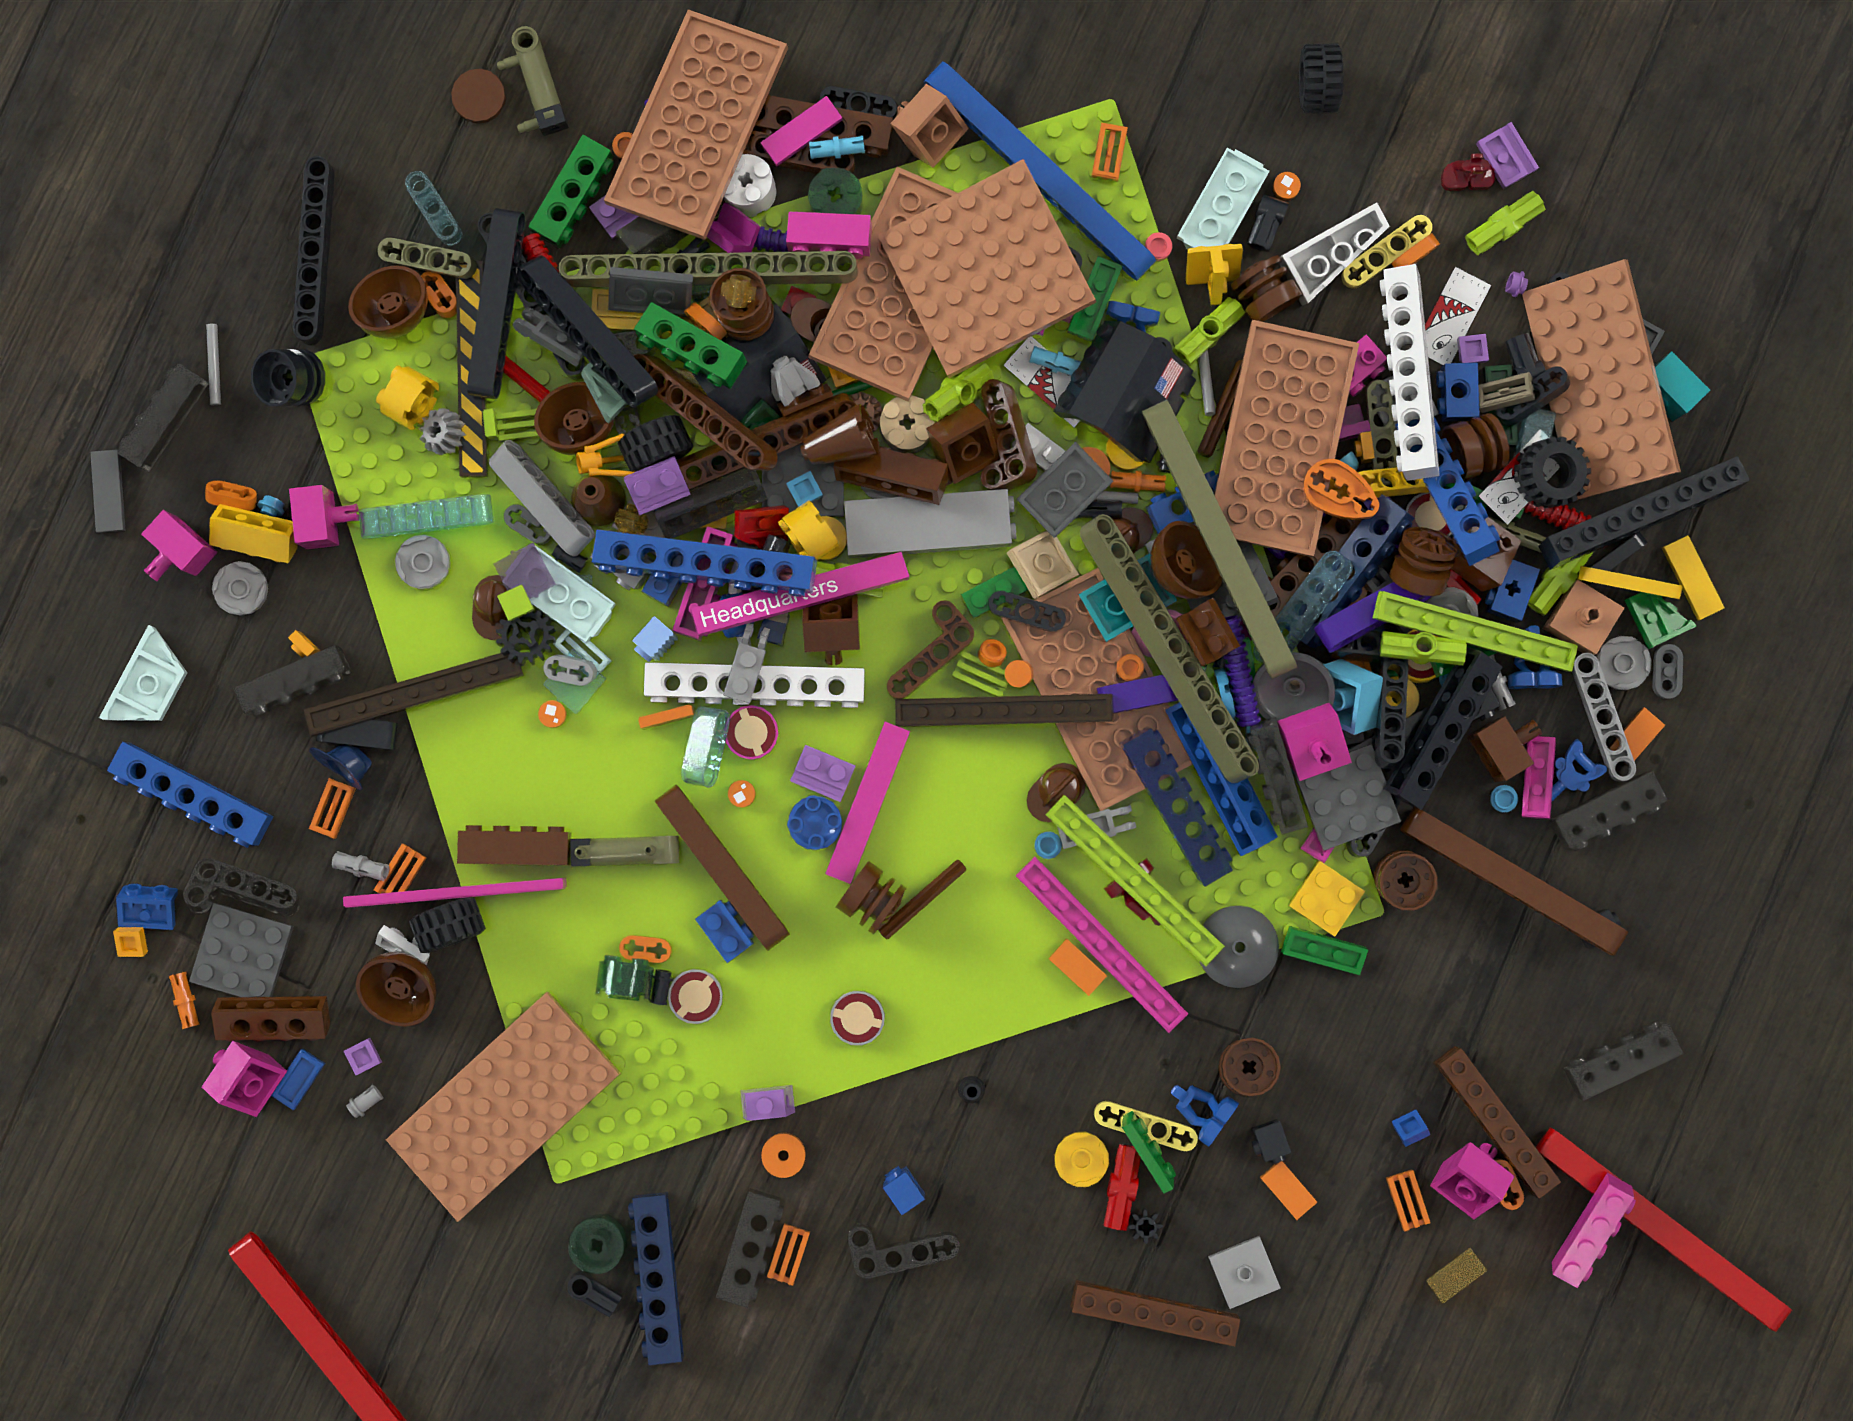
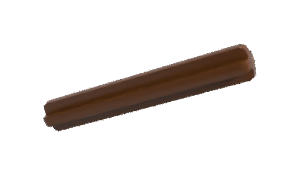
M1238 360L1235 363L1215 409L1216 414L1212 416L1197 450L1198 454L1203 457L1209 458L1213 455L1231 414L1243 360Z
M960 860L954 861L896 912L886 925L878 929L880 934L885 939L892 937L967 870L966 866Z

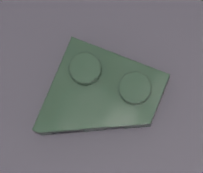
M589 362L583 368L581 375L605 421L610 423L624 409L627 403Z

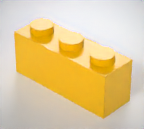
M222 504L218 505L210 517L209 545L284 563H289L297 550V544L294 540L293 522L291 520Z

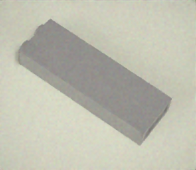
M1008 489L943 494L940 505L907 497L844 501L849 558L887 556L902 552L903 555L1011 547V539H1016L1015 523H1010L1009 514L1014 512L1013 496H1008Z

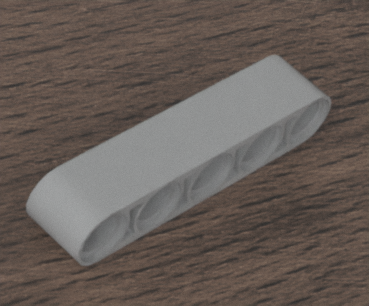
M511 440L504 441L489 459V465L558 545L569 555L578 556L595 537L593 529L517 443Z
M1582 653L1575 658L1572 671L1604 764L1607 767L1608 775L1617 782L1627 781L1635 775L1636 764L1599 661L1593 654ZM1581 659H1586L1591 663L1592 669L1590 673H1583L1578 668V663ZM1590 685H1596L1600 688L1601 695L1598 699H1593L1588 695L1587 690ZM1600 710H1604L1610 715V721L1607 725L1600 724L1596 716ZM1608 736H1614L1619 740V748L1616 751L1607 748L1606 739ZM1618 762H1624L1628 766V773L1624 777L1619 776L1615 771V766Z

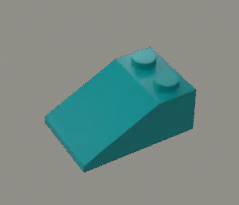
M1149 553L1137 560L1165 607L1177 601L1176 597L1166 591L1153 574L1151 554ZM1106 579L1078 594L1106 642L1133 627L1132 622Z

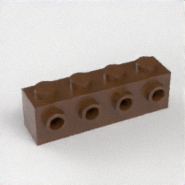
M880 446V455L875 457L834 462L833 465L836 481L940 505L949 481L947 463H943L938 459L917 457L913 453L892 451L884 446Z
M466 825V831L458 830L457 864L571 865L570 839L572 833L564 832V827L548 826V832H537V826H520V831H510V826H493V831H482V825Z

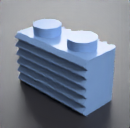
M654 616L632 641L637 644L634 650L650 662L652 658L655 661H660V657H663V653H667V649H671L670 645H674V641H677L678 637Z

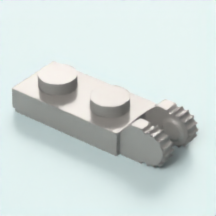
M751 623L746 625L742 642L738 645L723 694L726 697L749 704L766 654L765 647L770 633V629L764 627L760 634L758 648L749 646L750 637L754 631V624Z
M1131 805L1111 811L1106 809L1087 814L1109 837L1115 836L1119 832L1137 828L1135 822H1127L1121 826L1114 827L1112 816L1129 814L1132 811ZM1057 827L1063 849L1077 846Z

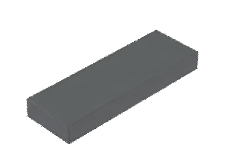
M120 451L90 452L96 532L126 531Z

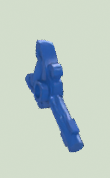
M1578 739L1571 743L1566 752L1565 759L1559 757L1554 761V766L1558 769L1555 772L1558 781L1553 785L1552 801L1566 787L1570 790H1577L1578 788L1580 791H1587L1590 787L1588 781L1594 780L1607 772L1606 766L1594 764L1583 753V745ZM1574 759L1587 771L1585 774L1575 771L1572 764Z

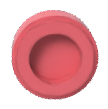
M1153 233L1147 238L1145 247L1153 254L1156 261H1162L1170 255L1172 241L1164 233Z

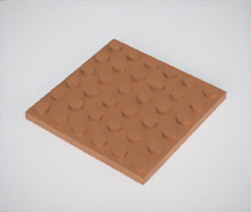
M1024 159L878 235L949 378L1096 303V299Z

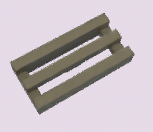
M1530 372L1478 385L1479 409L1481 413L1535 400ZM1525 383L1523 386L1509 389V387ZM1499 390V392L1484 395V393Z

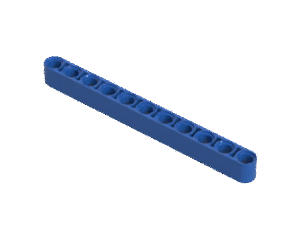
M942 61L923 81L925 85L928 84L947 96L965 124L1010 166L1024 159L1041 194L1110 259L1122 265V270L1131 278L1138 281L1156 262L1153 254L947 63Z

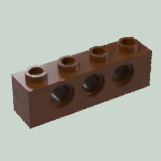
M327 996L219 997L211 1012L215 1040H226L228 1042L276 1039L282 1041L292 1039L315 1041L325 1039L330 1026Z

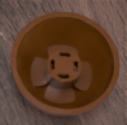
M405 266L383 267L368 274L356 285L349 299V314L361 330L372 336L384 339L398 338L411 332L422 321L428 304L427 289L422 277L415 270Z
M585 382L568 383L554 389L541 401L534 418L535 429L540 439L552 450L571 456H576L577 452H583L584 446L594 445L606 440L614 424V419L610 423L605 421Z
M1174 521L1160 531L1151 550V567L1158 583L1172 595L1184 599H1200L1216 592L1221 585L1222 577L1198 528L1185 521Z
M388 952L378 955L362 967L356 978V992L362 1005L374 1017L385 1023L395 1026L419 1024L431 1014L435 1005L436 984L429 968L413 955L403 952Z

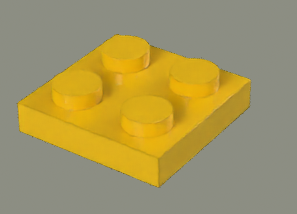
M1318 861L1288 906L1335 937L1365 891L1323 862Z

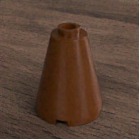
M861 404L854 405L804 438V445H801L800 448L805 461L810 460L814 465L872 458L880 455L879 441L877 437L874 438L872 431L874 426L865 407Z
M588 474L576 483L571 495V504L589 525L597 527L614 522L624 509L626 502L624 489L613 476L597 475L589 477Z

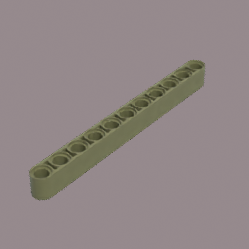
M847 251L569 255L560 261L559 272L571 287H609L610 267L625 268L632 266L638 270H649L653 266H660V272L675 273L679 266L685 265L688 267V270L683 274H692V286L713 285L714 281L723 272L730 270L732 266L738 264L743 266V268L756 272L763 279L765 285L836 284L854 281L858 276V267L854 255ZM817 263L825 265L824 269L820 272L812 271V266ZM843 263L852 265L851 269L845 272L840 271L838 268ZM762 264L770 266L769 270L764 273L758 272L757 268ZM788 264L797 265L796 270L790 273L784 271V268ZM707 265L715 266V270L712 273L706 274L702 272ZM572 267L579 268L577 274L567 275V272ZM598 267H606V271L602 275L594 274Z
M1168 400L1142 411L1150 432L1271 679H1274L1297 668L1294 657Z
M1104 514L1092 519L1081 527L1080 537L1224 777L1231 783H1238L1255 775L1259 769L1256 756L1111 517Z

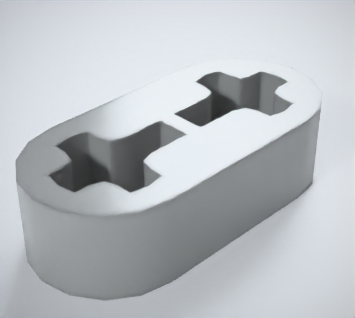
M566 655L551 656L545 661L543 666L544 673L549 679L579 686L593 682L597 675V669L591 661ZM559 661V666L567 668V671L562 670L556 674V669L552 668V664ZM585 666V671L589 672V676L582 679L580 673L573 672L574 669L578 670Z

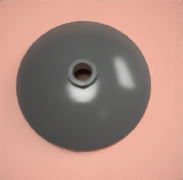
M1291 652L1297 668L1274 679H1271L1264 664L1260 666L1253 680L1255 688L1252 691L1256 692V697H1254L1258 702L1256 708H1259L1260 714L1265 719L1279 726L1278 720L1326 703H1330L1333 706L1335 699L1333 678L1328 669L1317 659L1306 654ZM1296 680L1300 684L1295 686L1291 684V681Z
M1229 906L1214 912L1203 923V926L1225 946L1207 966L1200 962L1203 970L1214 981L1227 987L1244 988L1262 981L1272 971L1278 958L1279 942L1273 925L1262 913L1245 906ZM1238 942H1242L1245 946L1244 950L1240 953L1235 950V945Z

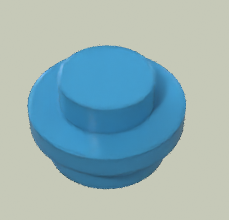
M264 496L263 500H259L257 504L261 509V514L273 517H282L284 514V503L272 496Z
M1501 785L1491 792L1490 802L1495 810L1509 812L1516 807L1518 795L1512 787Z
M1043 832L1035 840V851L1042 858H1054L1061 851V839L1053 832Z

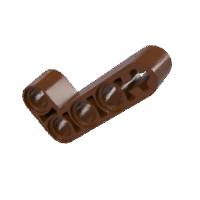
M990 379L982 386L981 393L1001 460L986 466L981 472L980 477L983 486L988 489H1008L1009 491L1032 481L1036 477L1038 469L1013 387L1005 382ZM1008 413V420L1006 423H1003V418ZM1015 438V446L1011 449V441ZM1023 463V471L1019 474L1018 468ZM999 473L1000 479L998 483L995 484V477Z
M939 601L932 610V618L943 634L888 680L887 691L893 699L907 698L972 643L974 638L973 627L950 601ZM941 607H948L952 611V617L947 621H942L936 615L937 610ZM961 627L966 628L970 633V637L964 642H960L954 637L955 630ZM938 645H944L948 648L949 654L944 659H938L933 654L934 648ZM918 662H922L928 667V672L923 677H918L912 672L913 666ZM908 671L910 678L917 683L912 686L909 681L904 685V693L900 691L894 693L892 691L895 688L893 682L896 680L899 683L903 682L906 679L903 673Z

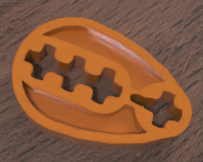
M1321 460L1315 463L1305 476L1303 488L1306 499L1315 509L1328 515L1351 520L1370 519L1379 509V501L1371 486L1355 469L1340 460ZM1320 472L1323 474L1322 479L1324 481L1335 480L1334 486L1341 489L1342 486H1346V492L1349 494V497L1343 496L1342 499H1338L1336 497L1337 491L1332 489L1328 493L1325 491L1326 486L1323 483H1319L1317 486L1312 484L1314 479L1310 477L1311 474L1317 475ZM1353 499L1361 502L1369 499L1372 501L1370 506L1374 508L1373 511L1367 510L1366 513L1362 512V506Z

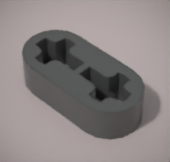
M511 505L505 510L504 520L511 529L538 545L546 544L551 540V535L545 529H543L546 533L544 537L534 538L536 533L529 529L531 524L537 528H540L542 525L525 507ZM522 511L521 517L527 521L526 524L523 525L518 521L512 524L513 518L510 516L511 513Z

